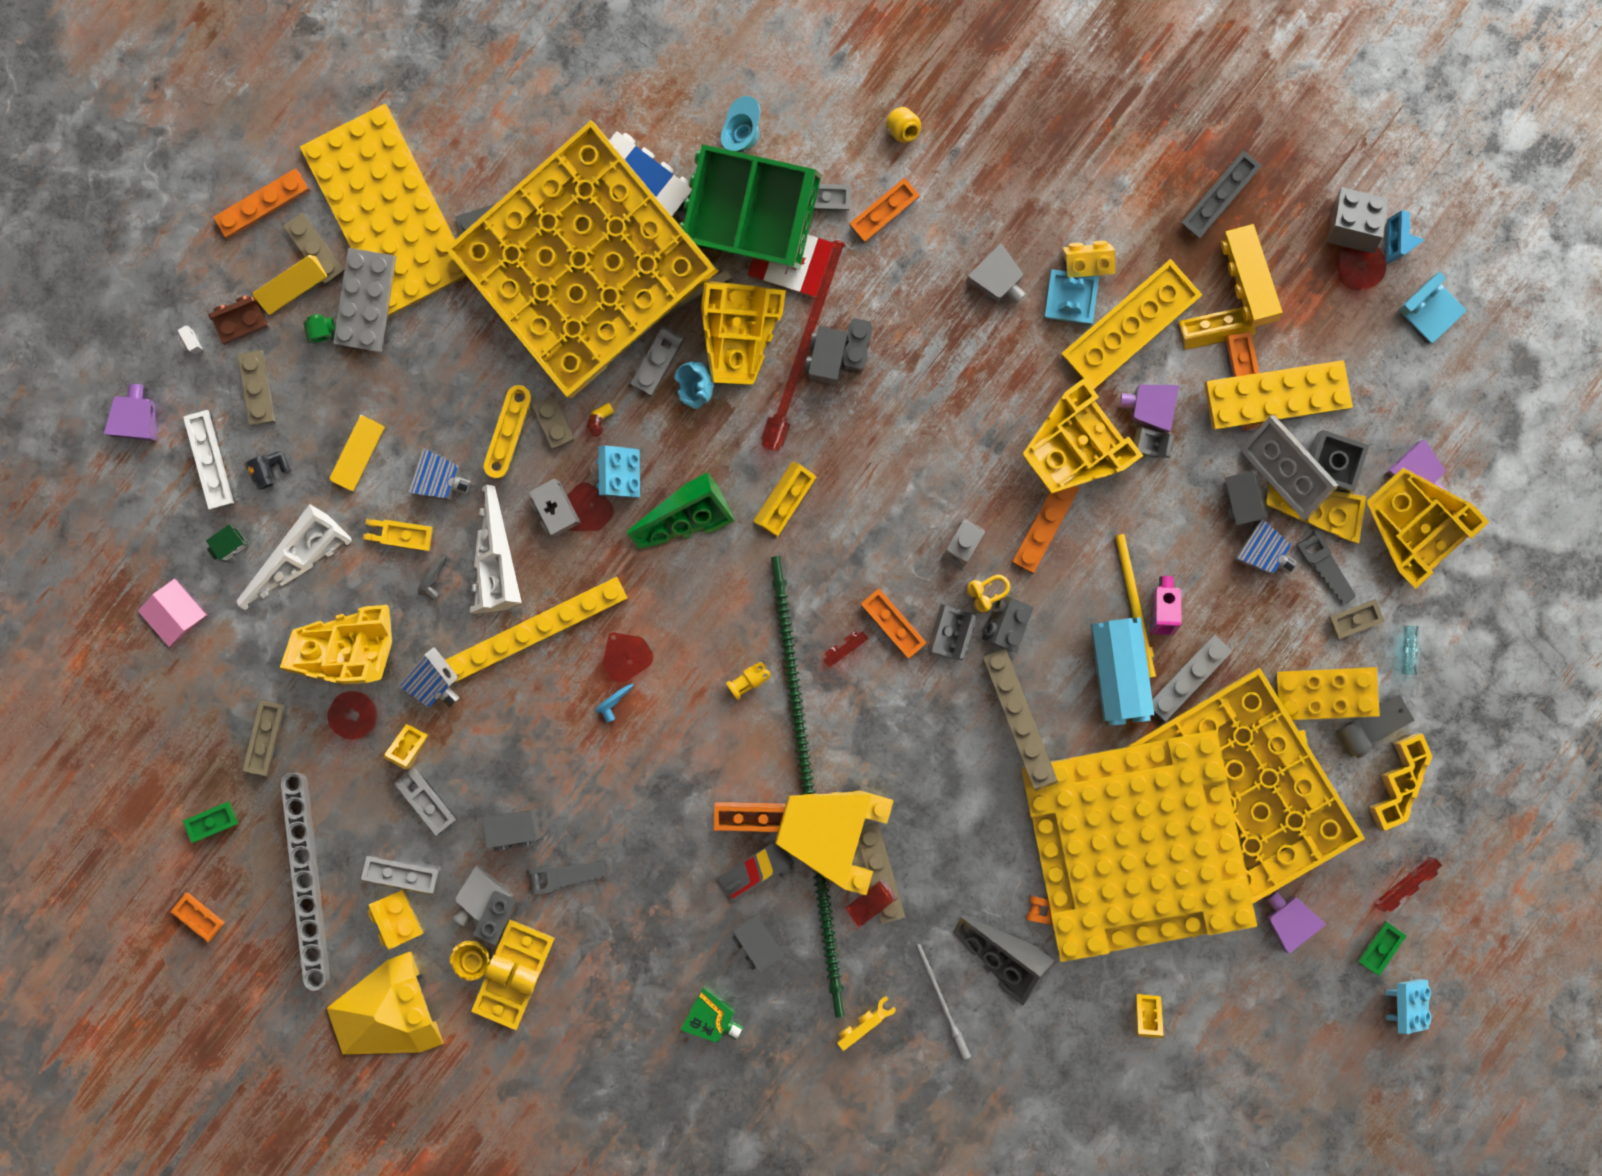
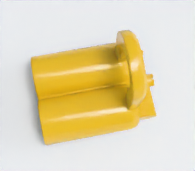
M994 575L983 582L974 580L965 587L966 595L971 599H975L973 609L978 614H984L989 611L993 602L1004 598L1010 591V583L1002 575ZM995 580L1004 582L1005 590L1003 593L995 594V597L992 598L982 595L984 586L991 585V582Z

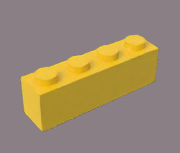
M1254 224L1226 231L1223 241H1221V249L1224 255H1228L1230 262L1228 263V270L1230 276L1235 277L1237 283L1235 285V292L1237 298L1242 299L1244 305L1242 313L1245 321H1249L1251 328L1279 321L1283 312Z

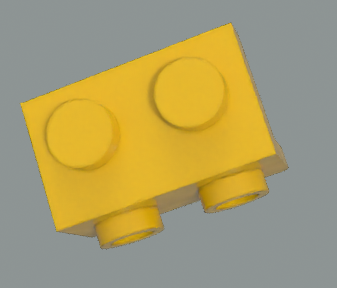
M1095 241L1093 245L1083 246V243L1069 244V247L1063 248V258L1066 261L1068 278L1116 273L1115 249L1107 241Z

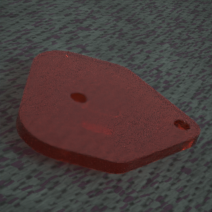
M579 483L567 495L581 524L569 529V531L601 530L614 515L613 505L603 495H599V491L589 483ZM591 502L594 503L593 507L589 506Z
M612 632L608 636L603 666L614 681L624 683L648 668L652 664L654 656L643 638ZM613 635L616 636L615 640H612L611 638Z

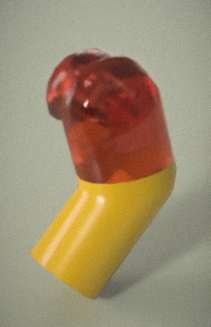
M609 402L590 413L587 430L591 432L592 436H600L603 433L601 426L603 419L615 413Z

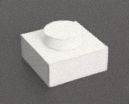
M184 326L178 329L181 335L178 340L185 351L189 350L195 355L203 351L194 331L190 327Z

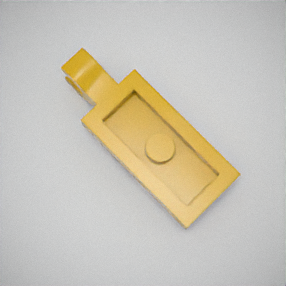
M887 996L882 997L878 1001L877 1010L872 1013L870 1011L865 1012L858 1018L860 1023L853 1028L848 1026L838 1034L840 1038L837 1040V1043L843 1051L882 1022L885 1017L894 1014L896 1011L894 1006L890 1010L883 1009V1003L888 1000Z

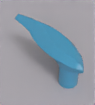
M631 683L608 697L597 706L595 712L602 713L607 723L613 721L615 717L610 708L618 704L620 699L634 687V684Z

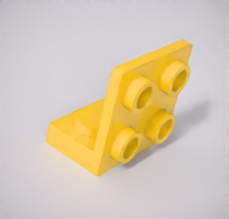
M400 890L369 904L370 910H368V915L373 924L377 923L380 930L378 933L379 940L383 946H387L388 950L424 934L405 890Z

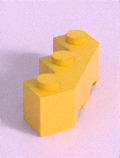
M1415 733L1393 743L1403 766L1381 775L1390 798L1368 807L1378 830L1386 831L1408 821L1411 807L1423 783L1425 771L1433 757L1423 734Z

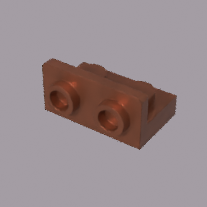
M249 295L236 299V303L227 306L224 304L217 306L213 309L214 312L208 314L210 320L214 322L220 340L224 345L269 327L260 304L255 297H250Z

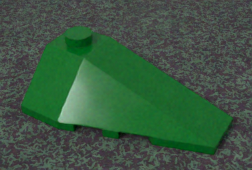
M707 472L684 484L628 529L627 535L639 549L667 543L669 539L683 536L685 539L691 537L692 533L705 531L706 534L734 522L735 519L719 486Z

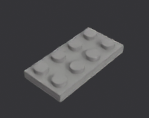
M348 248L333 344L382 352L397 256Z
M1275 415L1269 416L1240 449L1303 520L1309 519L1339 486Z

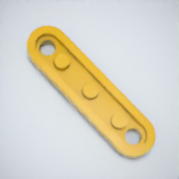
M515 385L508 390L484 461L486 474L494 479L503 478L509 471L532 401L530 391L522 385ZM522 394L524 396V400L522 402H516L517 395ZM495 463L501 464V469L499 471L493 470V465Z

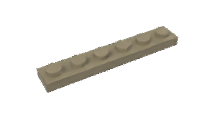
M1006 648L984 656L985 664L1035 792L1057 784L1058 780Z

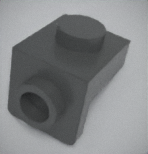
M1137 428L1134 444L1143 455L1153 458H1169L1173 449L1174 435Z

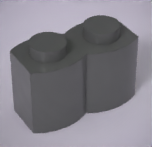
M853 318L850 322L847 333L848 344L843 354L844 370L862 373L868 356L867 347L872 335L870 321Z

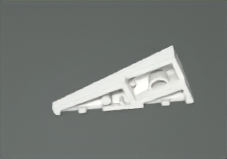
M492 485L482 487V492H485L484 508H480L479 515L483 516L482 530H478L474 562V567L477 568V582L472 584V591L475 592L474 606H470V614L508 610L522 603L496 489Z
M309 504L237 599L238 607L245 610L248 608V604L257 598L268 596V591L279 584L281 586L287 584L312 568L313 563L325 555L327 557L331 556L333 550L344 543L346 545L352 542L351 537L327 514Z

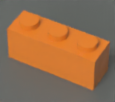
M715 802L714 831L778 832L786 804Z

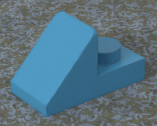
M1401 210L1387 219L1386 263H1392L1424 241L1422 238L1409 234L1411 228L1410 212Z

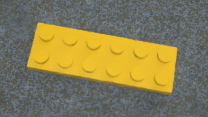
M1170 259L1063 351L1061 356L1082 379L1085 378L1094 390L1197 301L1202 294Z
M1344 360L1204 382L1212 430L1263 423L1272 415H1275L1278 420L1353 408Z

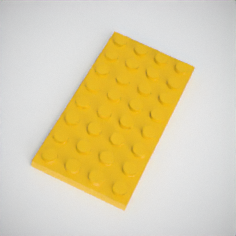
M386 104L300 146L350 247L397 256L387 317L468 277L445 250L455 238Z

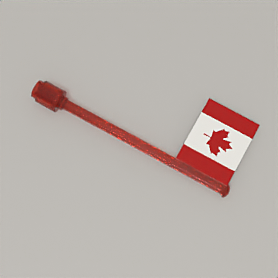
M808 235L800 270L755 259L752 260L748 277L815 298L777 413L773 415V418H767L761 436V446L766 449L779 452L787 438L791 425L787 423L786 416L810 348L812 333L816 330L842 250L846 247V244L841 240L830 242Z

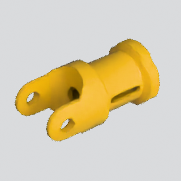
M759 662L747 668L741 676L732 682H726L735 698L739 700L741 695L750 689H756L761 686L762 683L770 678L771 674L770 671L765 670V664Z

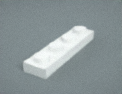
M205 410L184 416L185 426L208 509L214 510L234 504L209 411Z

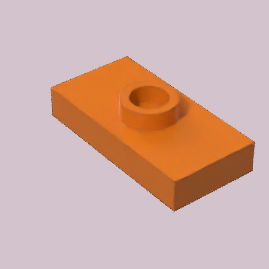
M188 892L184 894L171 910L174 916L207 943L211 942L225 924L223 920Z

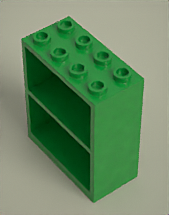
M702 144L701 150L698 149L695 155L696 173H692L689 188H692L690 198L687 197L685 200L684 212L687 213L685 222L682 221L680 227L698 247L800 270L822 174L816 169Z

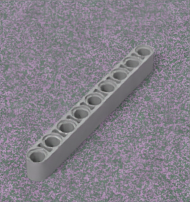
M293 772L286 774L282 778L281 791L303 982L307 989L317 991L329 983L330 970L308 780L304 774ZM292 777L298 778L300 782L297 790H293L289 785ZM295 801L302 804V811L299 815L292 810V805ZM298 825L305 829V835L302 839L298 838L295 834V829ZM300 850H304L308 854V859L305 863L300 862L298 859ZM303 874L308 875L311 879L309 887H304L301 884L300 880ZM305 899H310L313 902L314 907L311 912L304 909L303 902ZM308 923H312L316 927V934L314 936H310L306 931ZM310 948H315L318 950V960H312L310 958ZM314 972L319 973L322 977L320 985H316L312 981V974Z

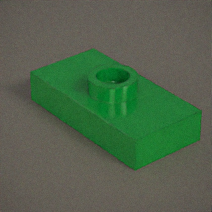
M230 801L183 820L191 843L239 824Z
M1384 921L1357 962L1380 976L1407 935Z

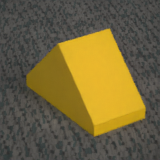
M406 724L383 758L403 769H411L428 735Z
M1136 994L1133 1032L1137 1036L1163 1039L1161 996Z

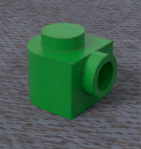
M321 314L311 315L303 323L308 343H320L334 339L333 331L336 328L332 317L326 318Z

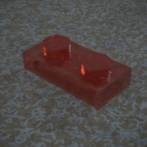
M855 630L844 638L847 642L840 648L835 645L825 652L827 657L823 661L828 668L867 641L868 637L863 631L858 634Z
M882 879L868 889L867 895L862 894L846 906L845 909L860 928L898 898L887 882Z

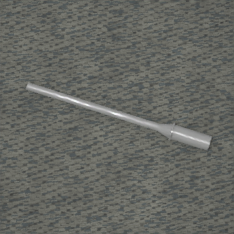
M917 944L916 948L951 1027V1038H953L961 1059H968L971 1055L962 1037V1032L955 1026L920 944Z

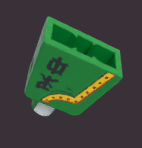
M703 986L680 1030L718 1043L723 1033L736 1040L743 1027L731 1021L735 1009L708 987Z

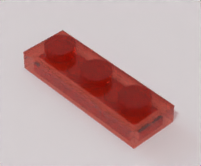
M1429 857L1373 903L1383 912L1395 910L1401 904L1400 900L1406 895L1409 897L1420 889L1419 884L1424 880L1430 881L1439 873L1437 870L1442 865L1436 858Z

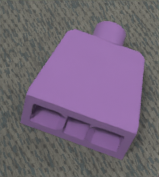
M129 384L127 397H114L104 431L105 435L116 438L157 441L155 403L148 399H142L143 385Z
M1139 385L1136 388L1135 395L1121 394L1119 407L1132 409V422L1162 433H1169L1172 427L1179 386Z
M1424 439L1417 442L1385 472L1389 478H1392L1399 470L1405 468L1447 490L1438 481L1446 470Z
M1275 891L1266 898V901L1273 909L1266 916V920L1284 952L1290 954L1326 925L1294 896L1284 900L1279 892Z

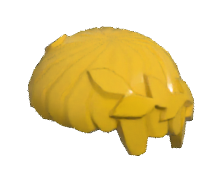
M464 941L454 947L450 956V965L454 973L468 981L482 978L490 964L487 949L476 941Z

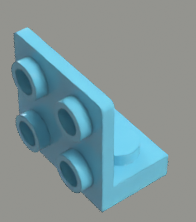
M1440 271L1432 276L1398 309L1429 343H1434L1466 312V309L1441 284L1446 277Z

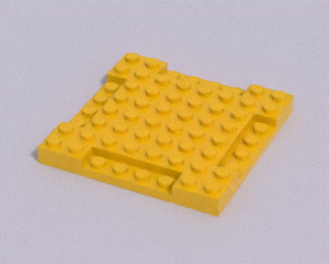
M592 120L445 248L565 396L571 399L602 373L612 360L679 302L683 303L718 272Z
M1259 667L1149 734L1125 746L1217 730L1252 903L1257 902L1365 839Z
M1217 730L1050 761L1058 783L1036 792L1026 767L1021 768L1061 962L1204 934L1214 935L1257 927Z

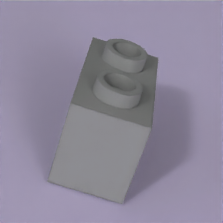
M554 478L529 492L532 497L529 502L535 512L539 511L543 519L540 523L546 534L550 533L556 537L581 524L559 480ZM551 504L558 506L555 508V514L549 512Z

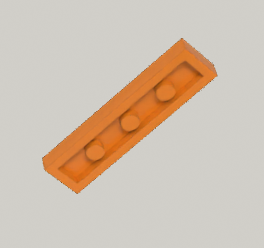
M295 168L215 215L213 218L224 236L229 239L307 193L310 189L298 169Z
M1251 332L1225 337L1233 377L1259 373ZM1263 423L1244 425V432L1257 430Z
M1077 486L1052 494L1049 492L1012 563L1032 574L1035 572L1079 490Z

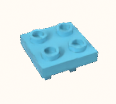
M1052 269L1044 318L1092 325L1099 276L1068 278L1067 271Z
M598 446L599 459H596V464H599V483H596V488H599V495L639 498L640 449Z
M1417 979L1397 983V989L1385 990V995L1397 996V1014L1386 1015V1020L1398 1021V1033L1410 1034L1429 1029L1431 1023V1013L1429 1011L1431 990L1428 986V980Z

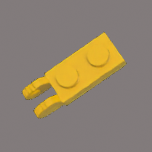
M366 519V525L370 527H383L381 536L370 533L363 534L364 540L380 542V544L430 551L433 527L391 520Z

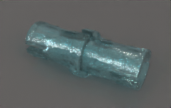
M1403 625L1404 638L1403 647H1401V652H1403L1402 674L1418 675V653H1421L1418 642L1420 626Z

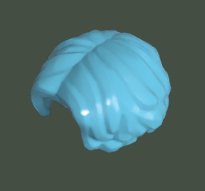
M691 361L681 365L676 370L674 378L679 383V400L694 409L700 408L704 403L707 404L712 397L713 388L715 387V383L711 381L710 369L702 362Z

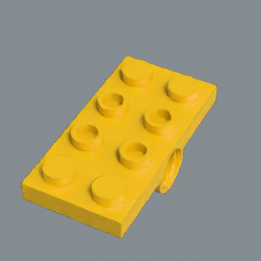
M1377 667L1277 672L1278 698L1292 720L1380 716Z
M510 919L496 953L487 968L485 979L471 1012L517 1030L555 938Z

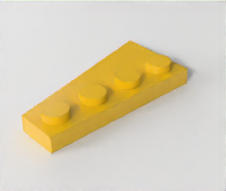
M1268 482L1265 499L1267 507L1354 544H1359L1366 496L1333 491L1309 519L1303 520Z

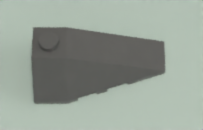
M964 914L953 930V933L970 953L978 955L985 963L983 968L988 973L992 972L1000 981L998 984L1000 988L1021 1005L1027 1002L1055 961L1035 945Z

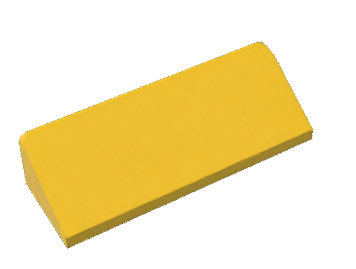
M308 255L254 291L252 295L267 314L271 315L328 276L317 257Z
M1242 307L1178 321L1185 350L1225 342V337L1246 332H1251L1252 335L1255 334V327L1251 328L1249 321H1245L1243 317Z
M360 415L329 480L354 492L385 426Z
M791 462L755 517L754 522L778 537L817 476L802 465Z

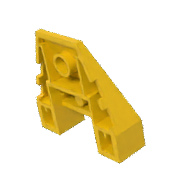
M861 790L788 796L775 844L832 884L848 891L867 895L873 871L854 865L852 862L865 818L887 824L894 800Z

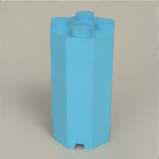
M1141 617L1099 623V628L1098 623L1090 624L1103 721H1108V725L1126 724V719L1132 718V722L1150 721V715H1154Z

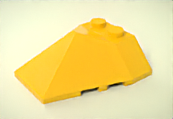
M709 281L704 283L701 311L712 382L754 384L765 358L763 353L766 345L773 339L774 335L771 333L776 321H780L782 317L786 290Z
M1085 378L1063 394L1022 453V456L1051 494L1124 471L1143 456L1129 436L1123 439L1095 402L1099 396Z
M1405 468L1399 470L1366 501L1398 572L1415 589L1434 573L1432 569L1467 538L1472 539L1489 523L1486 517L1470 502Z
M388 605L365 606L359 608L358 613L346 617L344 614L336 616V620L324 624L322 621H318L292 630L280 666L281 670L343 685L381 680L392 645Z
M412 951L388 959L327 1007L343 1055L420 1053L444 1044L436 1020L432 1021L417 980L416 976L419 975V971Z

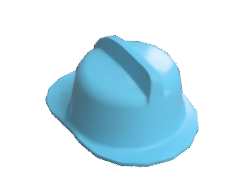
M742 96L731 104L720 137L721 144L725 149L746 152L747 149L752 148L759 140L760 131L758 123L761 110L755 98Z

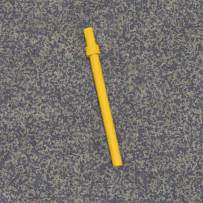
M1117 535L1115 539L1133 619L1141 617L1149 678L1155 677L1156 673L1152 660L1154 653L1148 642L1125 535Z

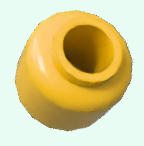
M899 107L888 115L886 129L900 143H908L914 140L920 133L921 122L919 117L910 109Z

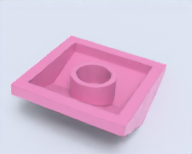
M176 579L155 592L138 610L168 647L173 646L207 616Z

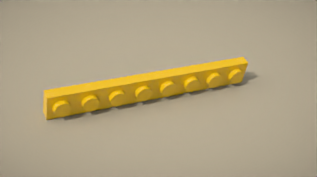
M618 577L604 582L446 659L445 661L458 677L454 683L627 600L628 597Z

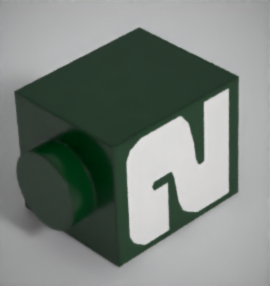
M231 524L206 540L210 546L207 550L212 558L223 562L228 561L249 546L237 527Z

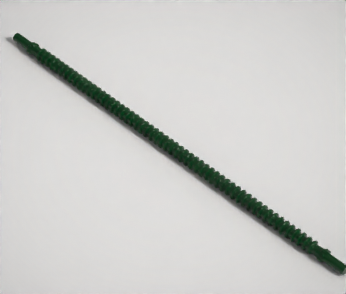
M780 556L771 557L774 576L772 587L776 591L774 599H777L775 606H778L776 613H779L777 620H780L778 627H781L779 634H782L780 641H783L781 648H784L782 655H785L783 662H786L784 669H787L785 676H788L786 683H789L787 690H790L788 697H791L788 703L792 704L789 710L793 711L790 717L794 718L791 724L795 725L792 731L796 732L793 738L797 740L794 745L798 747L795 752L799 754L796 759L800 761L797 764L801 768L798 773L802 775L799 780L803 782L800 787L804 789L801 794L816 793V790H813L815 783H812L814 776H811L813 769H810L812 762H809L811 755H808L810 748H807L809 741H806L808 734H805L807 727H804L806 720H803L805 713H802L804 706H801L803 699H800L802 692H799L801 685H798L800 678H797L799 671H796L798 664H795L797 657H794L796 650H793L795 643H792L794 636H791L793 629H790L792 622H789L791 615H788L790 608H787L789 601H786L788 594L785 593L787 582L783 579ZM815 872L813 879H816L814 886H817L815 893L818 894L816 900L819 901L817 907L820 908L818 914L821 915L819 921L822 922L820 928L823 929L821 936H824L822 943H825L823 950H826L824 957H827L825 964H828L826 971H829L827 978H830L829 993H832L835 1018L845 1016L842 999L844 988L839 978L842 974L838 972L841 967L837 965L840 960L836 958L839 955L835 951L838 946L834 944L837 939L833 937L836 932L832 930L835 924L831 923L834 917L830 915L833 910L829 908L832 905L828 901L831 896L827 894L830 889L826 887L829 882Z

